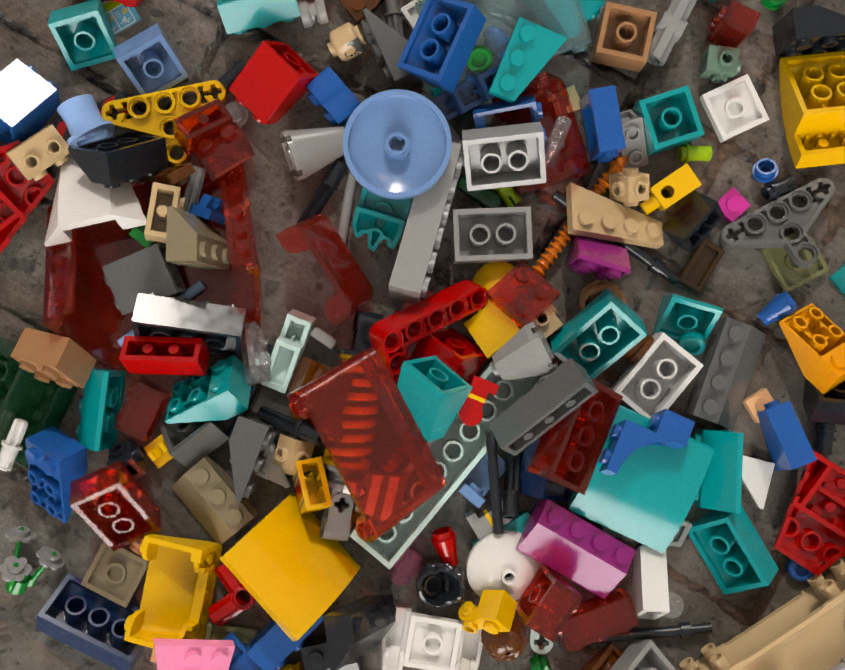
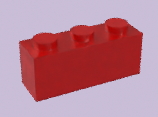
M124 336L119 360L129 373L206 376L210 351L202 338Z

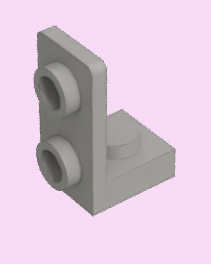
M632 109L620 112L626 148L620 154L622 157L628 156L624 167L640 168L648 165L642 116Z

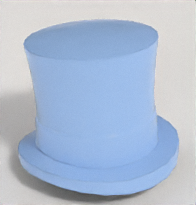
M91 94L72 97L57 108V112L69 130L71 137L67 140V143L71 147L112 137L115 132L114 124L111 121L104 120L99 112L95 98Z

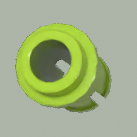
M685 143L683 146H679L677 150V159L684 164L689 161L709 162L712 158V147L710 145L690 146L688 143Z
M512 187L493 189V192L497 191L507 207L514 206L509 196H511L516 204L522 200Z

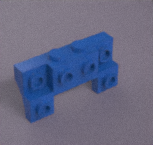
M325 613L320 616L298 641H292L273 619L247 645L231 631L223 639L233 640L235 645L228 670H279L285 664L286 657L292 651L296 652L304 645L305 638L324 620Z

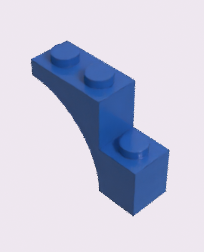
M663 409L653 413L647 425L650 430L627 419L614 424L609 434V439H612L608 449H604L600 456L599 463L602 465L599 472L608 476L617 474L626 458L642 446L662 445L676 450L686 447L695 422L668 409Z

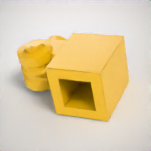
M483 590L478 607L471 601L461 605L458 615L463 621L462 629L472 634L477 633L478 629H484L491 634L510 632L518 603L505 590Z

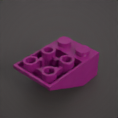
M579 235L573 237L565 266L571 268V272L579 275L590 273L595 275L594 279L600 281H614L617 278L630 274L631 266L626 248Z

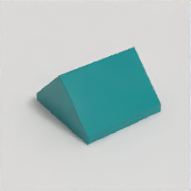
M676 294L665 295L661 300L653 334L664 332L671 339L679 341L683 333L697 331L705 337L706 341L721 316L723 308Z

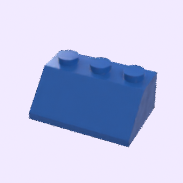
M426 0L397 67L433 87L453 93L486 22V18L471 3L461 0Z

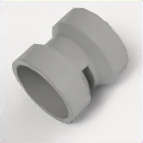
M315 0L311 3L307 1L298 2L304 28L312 27L314 23L318 22L320 24L329 23L324 0Z

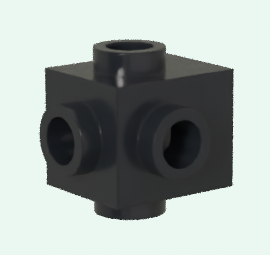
M132 438L115 444L109 449L108 471L123 485L145 475L147 458L145 448L142 445H138Z

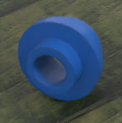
M769 158L760 159L752 167L753 178L762 183L774 181L779 173L776 162Z

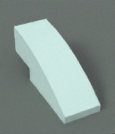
M292 309L287 314L280 337L276 340L261 383L262 385L281 393H286L316 320L315 317Z

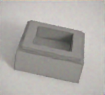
M315 327L310 334L331 350H334L338 344V340L319 327Z

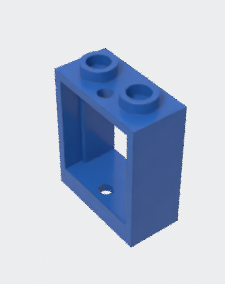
M615 85L590 89L579 102L589 160H597L598 164L613 161V158L618 157L619 153L626 148Z
M534 94L517 97L513 103L502 100L478 105L473 108L476 129L487 128L485 122L486 115L529 107L531 123L539 122L538 118H543L541 102H536ZM542 127V128H543V131H544V143H545V142H547V140H546V133H545V128Z

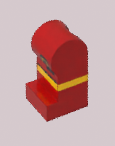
M473 375L470 382L473 388L459 410V418L467 426H475L480 423L483 417L482 407L488 393L496 395L499 385Z

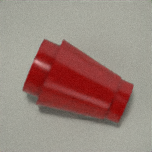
M441 527L434 530L431 542L442 563H449L453 566L457 565L458 556L455 532L452 531L451 527Z

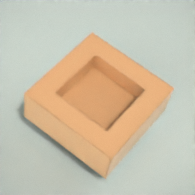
M762 388L744 399L743 405L754 422L760 423L757 412L765 410L764 404L774 401L767 388Z

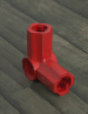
M224 563L214 571L229 593L208 608L210 619L219 627L242 611L250 608L256 602V599L251 594L250 600L242 597L241 590H245L248 593L249 591Z

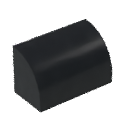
M693 190L662 226V230L679 247L692 253L724 214L718 201Z

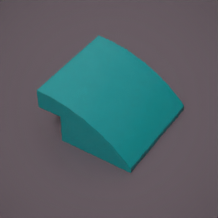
M618 404L583 460L581 480L570 496L568 510L664 554L684 522L699 492L711 462L714 448L689 437L686 447L677 450L662 445L642 446L626 458L617 474L611 476L599 472L602 465L599 463L604 449H608L612 439H609V434L614 424L627 419L650 430L647 427L650 418Z

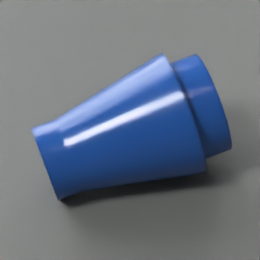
M784 291L781 294L777 293L756 315L767 326L772 322L795 313L793 310L798 308V305Z

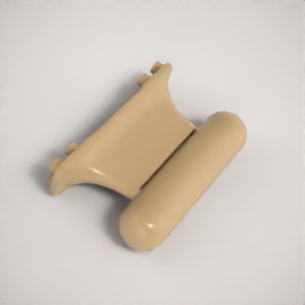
M838 559L829 567L831 572L825 576L813 574L811 578L807 579L810 586L802 590L799 595L728 642L722 643L717 647L714 643L706 644L701 649L703 654L701 658L696 661L692 657L685 658L680 662L679 666L682 670H829L840 663V659L845 657L844 561Z

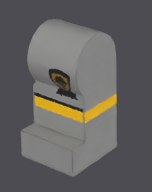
M501 497L502 512H503V497ZM491 507L478 515L474 509L465 514L479 540L493 532ZM503 518V525L507 524L512 519Z

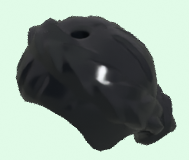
M434 562L425 565L416 577V592L419 598L425 604L433 607H445L463 602L466 599L464 569L449 563Z

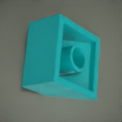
M90 0L51 11L48 26L71 71L116 59L113 50L117 46L115 35L101 0Z

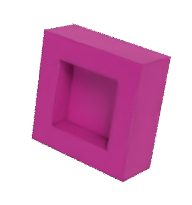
M734 187L729 189L718 200L724 214L723 218L729 224L734 222L751 206Z

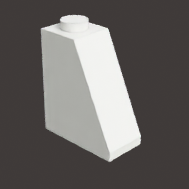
M642 544V546L636 549L633 559L630 618L657 620L670 612L666 551L663 554Z

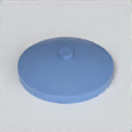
M394 89L370 96L353 111L344 130L343 152L351 174L363 188L383 198L408 199L426 192L440 180L450 160L452 140L446 118L432 101L413 91Z

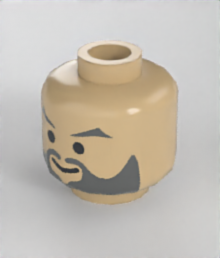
M347 22L330 32L331 42L327 43V46L334 58L338 56L342 61L346 62L364 52V45L367 42L360 27Z

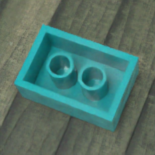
M606 288L551 336L550 341L552 353L562 362L572 358L584 367L593 381L648 334L643 320L609 288Z

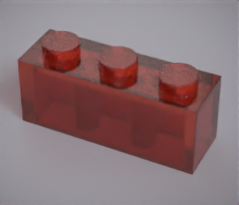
M622 588L611 591L605 599L597 596L551 614L559 643L567 652L579 651L585 645L593 642H603L609 636L617 633H626L631 628L639 625L632 598Z

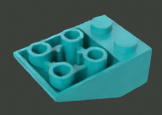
M232 355L225 360H219L215 365L207 368L206 376L193 375L185 380L178 381L172 388L165 422L172 424L227 420L248 410L253 373L235 355Z

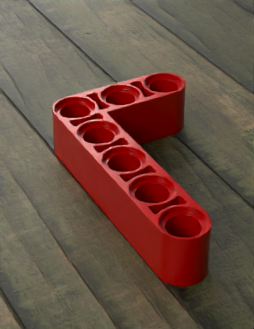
M462 280L373 324L369 337L381 384L395 394L401 366L404 361L409 360L406 346L483 308L489 299L488 290L471 280Z

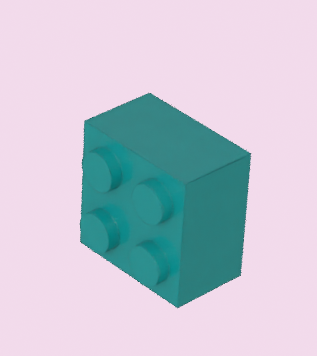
M688 85L640 100L632 108L643 118L647 156L682 146L685 143L695 142L704 135Z

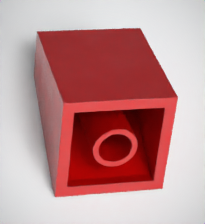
M263 41L228 90L235 95L234 99L240 105L247 107L253 113L252 116L257 122L264 125L275 124L308 91L306 85L319 74L286 42Z
M452 327L442 328L420 339L410 357V360L435 355L468 384L487 359L479 346Z

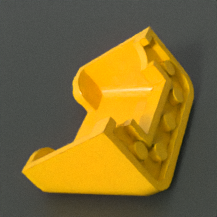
M157 534L146 535L140 545L142 558L149 561L140 609L129 615L125 621L124 630L126 632L124 641L155 649L153 638L204 640L207 623L209 622L208 608L213 602L218 577L214 570L220 566L222 545L203 540Z

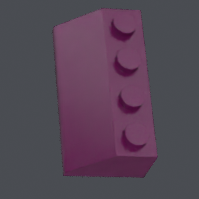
M549 499L535 503L515 548L602 599H605L627 574L636 551Z

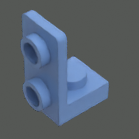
M487 453L458 486V491L477 508H480L485 502L484 496L490 490ZM497 455L500 478L505 472V461Z

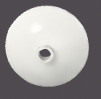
M504 530V533L499 535L491 533L474 545L467 558L466 575L471 588L478 596L481 597L483 590H505L516 601L527 595L534 588L541 575L542 564L515 549L522 533L512 530ZM512 573L511 576L505 578L506 574Z

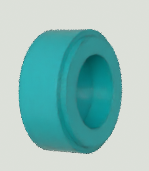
M687 331L680 336L679 345L692 356H697L705 350V337L700 332Z

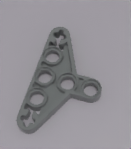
M827 178L815 179L726 225L719 236L720 244L730 250L784 248L796 266L800 268L812 266L819 257V250L807 231L834 194V183ZM817 188L826 189L825 194L823 192H820L816 194L812 199L811 195L815 193ZM794 197H801L805 200L806 206L802 208L796 207L792 199ZM774 208L780 209L783 212V218H773L770 215V210ZM756 220L761 224V229L753 231L748 227L747 222ZM740 229L742 230V233H740V234L737 236V238H736L735 241H734L733 239H729V240H728V239L726 238L727 235H728V232H729L731 235H734V234L738 233V232L740 231ZM784 230H795L798 238L795 240L787 239L784 235ZM802 249L808 250L812 254V260H802L798 252Z

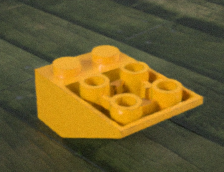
M811 303L779 322L803 376L822 394L827 393L845 381V333L819 308Z

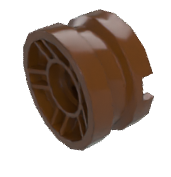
M648 334L623 355L626 358V362L630 365L637 363L652 346L654 337Z

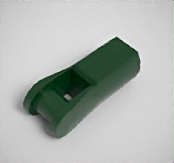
M466 174L456 187V189L483 208H498L500 204V197L489 189L467 191Z

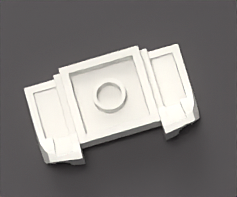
M396 606V621L381 641L379 659L381 670H402L403 666L424 670L479 669L483 646L481 642L482 629H478L475 634L468 633L462 629V620L412 612L411 608Z

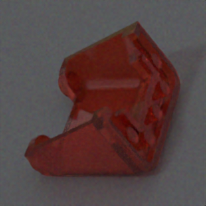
M548 72L535 76L518 96L534 94L535 101L541 102L543 118H538V120L541 122L542 127L545 128L547 140L544 143L546 183L515 186L520 194L530 193L590 173V164L566 85L562 78ZM495 97L492 99V102L502 101V99ZM529 107L493 114L495 118L506 122L507 125L531 123Z
M324 215L312 216L275 235L287 252L299 253L310 249L333 285L336 293L327 300L324 309L333 327L345 321L372 299V286L328 217Z

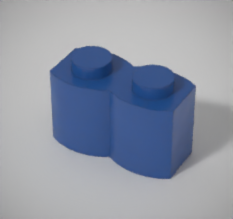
M329 66L306 85L309 92L306 95L315 107L320 105L326 111L323 116L332 126L335 124L339 127L345 126L353 111L361 104Z

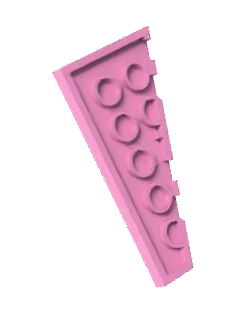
M153 638L157 670H228L235 649L233 640Z

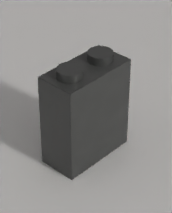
M163 243L154 244L102 267L104 280L111 288L115 297V306L121 311L122 315L134 312L138 293H156L164 297H173L187 291L176 264L166 261V244Z

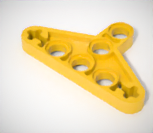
M211 80L109 101L102 107L101 112L104 120L111 121L115 127L146 135L165 137L168 161L174 165L183 164L189 159V148L185 134L226 101L227 91L221 82ZM214 87L218 91H222V93L218 94V99H214L212 95L204 96L207 103L202 104V96L199 90L203 89L204 94L212 93V88ZM187 92H194L197 95V101L192 105H187L183 101V97ZM163 97H169L172 100V105L168 110H162L158 106L159 100ZM138 102H143L147 106V110L143 115H136L133 112V107ZM127 104L128 113L132 118L127 119V114L121 113L114 120L109 114L112 113V108L118 111L126 110L124 105ZM168 122H175L178 125V130L173 135H168L164 131V127ZM179 146L183 148L184 155L181 159L174 160L171 158L170 151L173 147Z

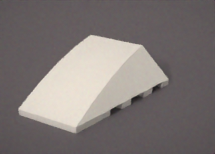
M68 154L70 159L61 165L44 243L46 247L71 242V229L116 220L123 230L146 225V217L143 214L131 182H122L118 188H105L103 184L92 183L71 155Z

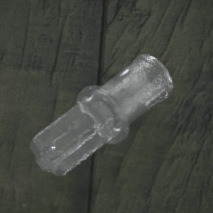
M558 116L550 137H546V167L549 164V168H554L561 148L565 147L564 140L572 124V120L568 117Z

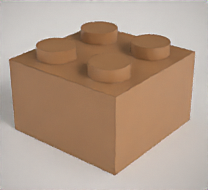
M606 2L600 14L590 62L640 72L647 63L657 12Z
M26 327L11 354V357L20 363L19 367L28 372L35 373L34 378L45 383L53 380L56 381V384L71 389L72 386L84 389L97 362L94 357L71 338Z

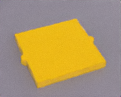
M498 298L483 309H479L477 314L464 323L488 359L520 330Z

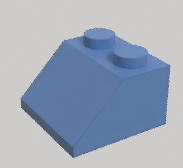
M157 23L113 48L116 60L141 95L167 90L189 77L173 47Z

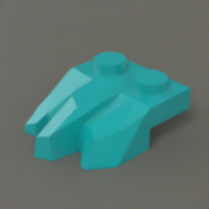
M362 188L352 221L355 237H361L364 233L368 234L367 247L373 252L383 239L387 240L389 248L394 249L406 225L413 197L398 200L387 199Z

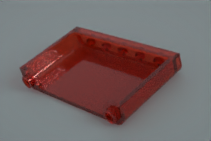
M368 348L360 351L286 395L289 400V407L296 416L302 418L310 417L361 513V516L356 519L355 529L358 536L365 542H374L445 488L446 482L382 357L375 349Z

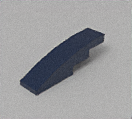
M500 63L457 84L453 93L444 91L429 100L440 109L446 121L483 102L495 98L496 96L488 92Z

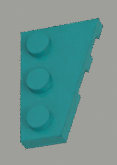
M519 17L488 93L513 103L568 38Z

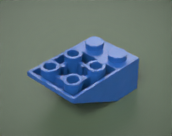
M51 426L25 439V457L28 460L29 469L27 476L31 486L30 498L35 505L44 508L52 517H56L63 523H66L69 520L88 469L87 451L84 445L56 427Z

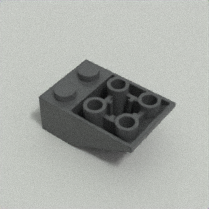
M367 8L363 9L364 20H361V24L364 30L362 31L368 45L371 44L377 66H383V78L388 90L401 89L410 91L423 85V81L397 67L408 40Z
M238 416L229 439L237 503H241L245 499H249L250 496H253L258 481L254 480L256 473L262 472L267 457L263 456L265 449L272 446L276 433L273 432L274 426L249 416Z

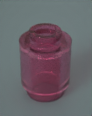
M409 546L390 570L387 569L391 573L388 577L398 586L402 584L408 585L422 567L421 562L424 560V557Z

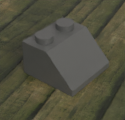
M165 418L158 422L169 455L187 469H191L201 459L230 439L221 420L167 424Z

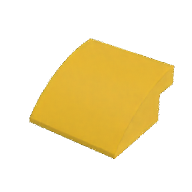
M845 51L780 58L779 86L782 118L786 140L795 169L845 164Z
M294 491L235 543L220 560L292 641H298L337 599L361 567L337 540L321 539V522L312 512L300 513L297 496Z

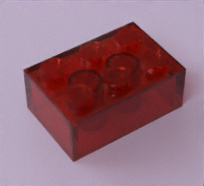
M120 460L71 482L69 505L113 551L161 530L160 507Z

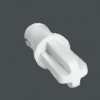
M16 418L6 440L1 441L0 470H12L18 452L23 449L21 442L28 427L27 421Z

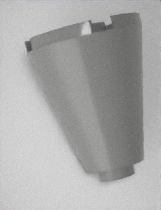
M343 126L285 130L280 132V137H285L286 140L281 145L290 171L296 170L297 176H294V179L297 182L304 180L344 155L343 135L345 128Z

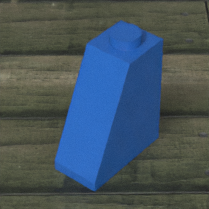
M779 399L764 404L765 410L757 412L771 462L775 464L774 470H793L816 461V456L790 401L780 403Z

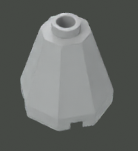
M536 321L522 327L492 356L493 362L490 363V367L496 377L501 376L503 380L544 376L553 373L558 368L557 363L551 364V359L554 358V355L541 329L537 331L534 329L538 325Z

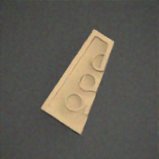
M570 182L566 186L568 234L659 249L664 245L661 221Z

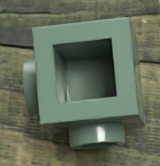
M710 44L702 52L699 78L711 79L713 83L718 84L730 81L741 69L740 49Z

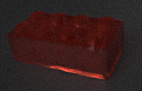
M594 379L592 381L599 392L540 437L527 470L582 495L586 493L623 398L622 395Z

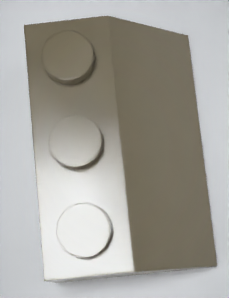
M167 206L166 261L199 270H229L233 258L230 244L210 222L178 208Z
M211 454L201 459L171 487L219 544H223L259 513L249 499H245L241 503L236 502L233 480Z

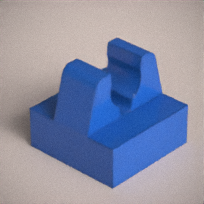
M207 194L202 196L198 205L192 203L189 213L222 225H224L227 215L221 213L223 200Z

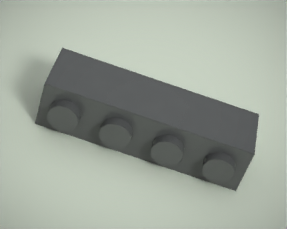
M570 358L568 361L560 364L548 377L540 380L528 393L519 397L508 409L499 413L488 425L500 448L516 456L599 392L584 367Z

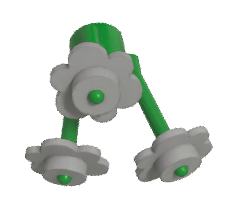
M17 526L5 532V537L10 542L16 543L14 556L6 557L4 563L0 565L2 579L7 581L5 589L8 593L13 595L23 594L27 587L35 585L37 578L46 568L50 567L52 570H57L65 564L57 550L43 546L36 552L41 566L30 576L32 572L31 565L27 564L26 558L19 557L22 542L29 543L31 540H35L37 534L31 532L25 526Z

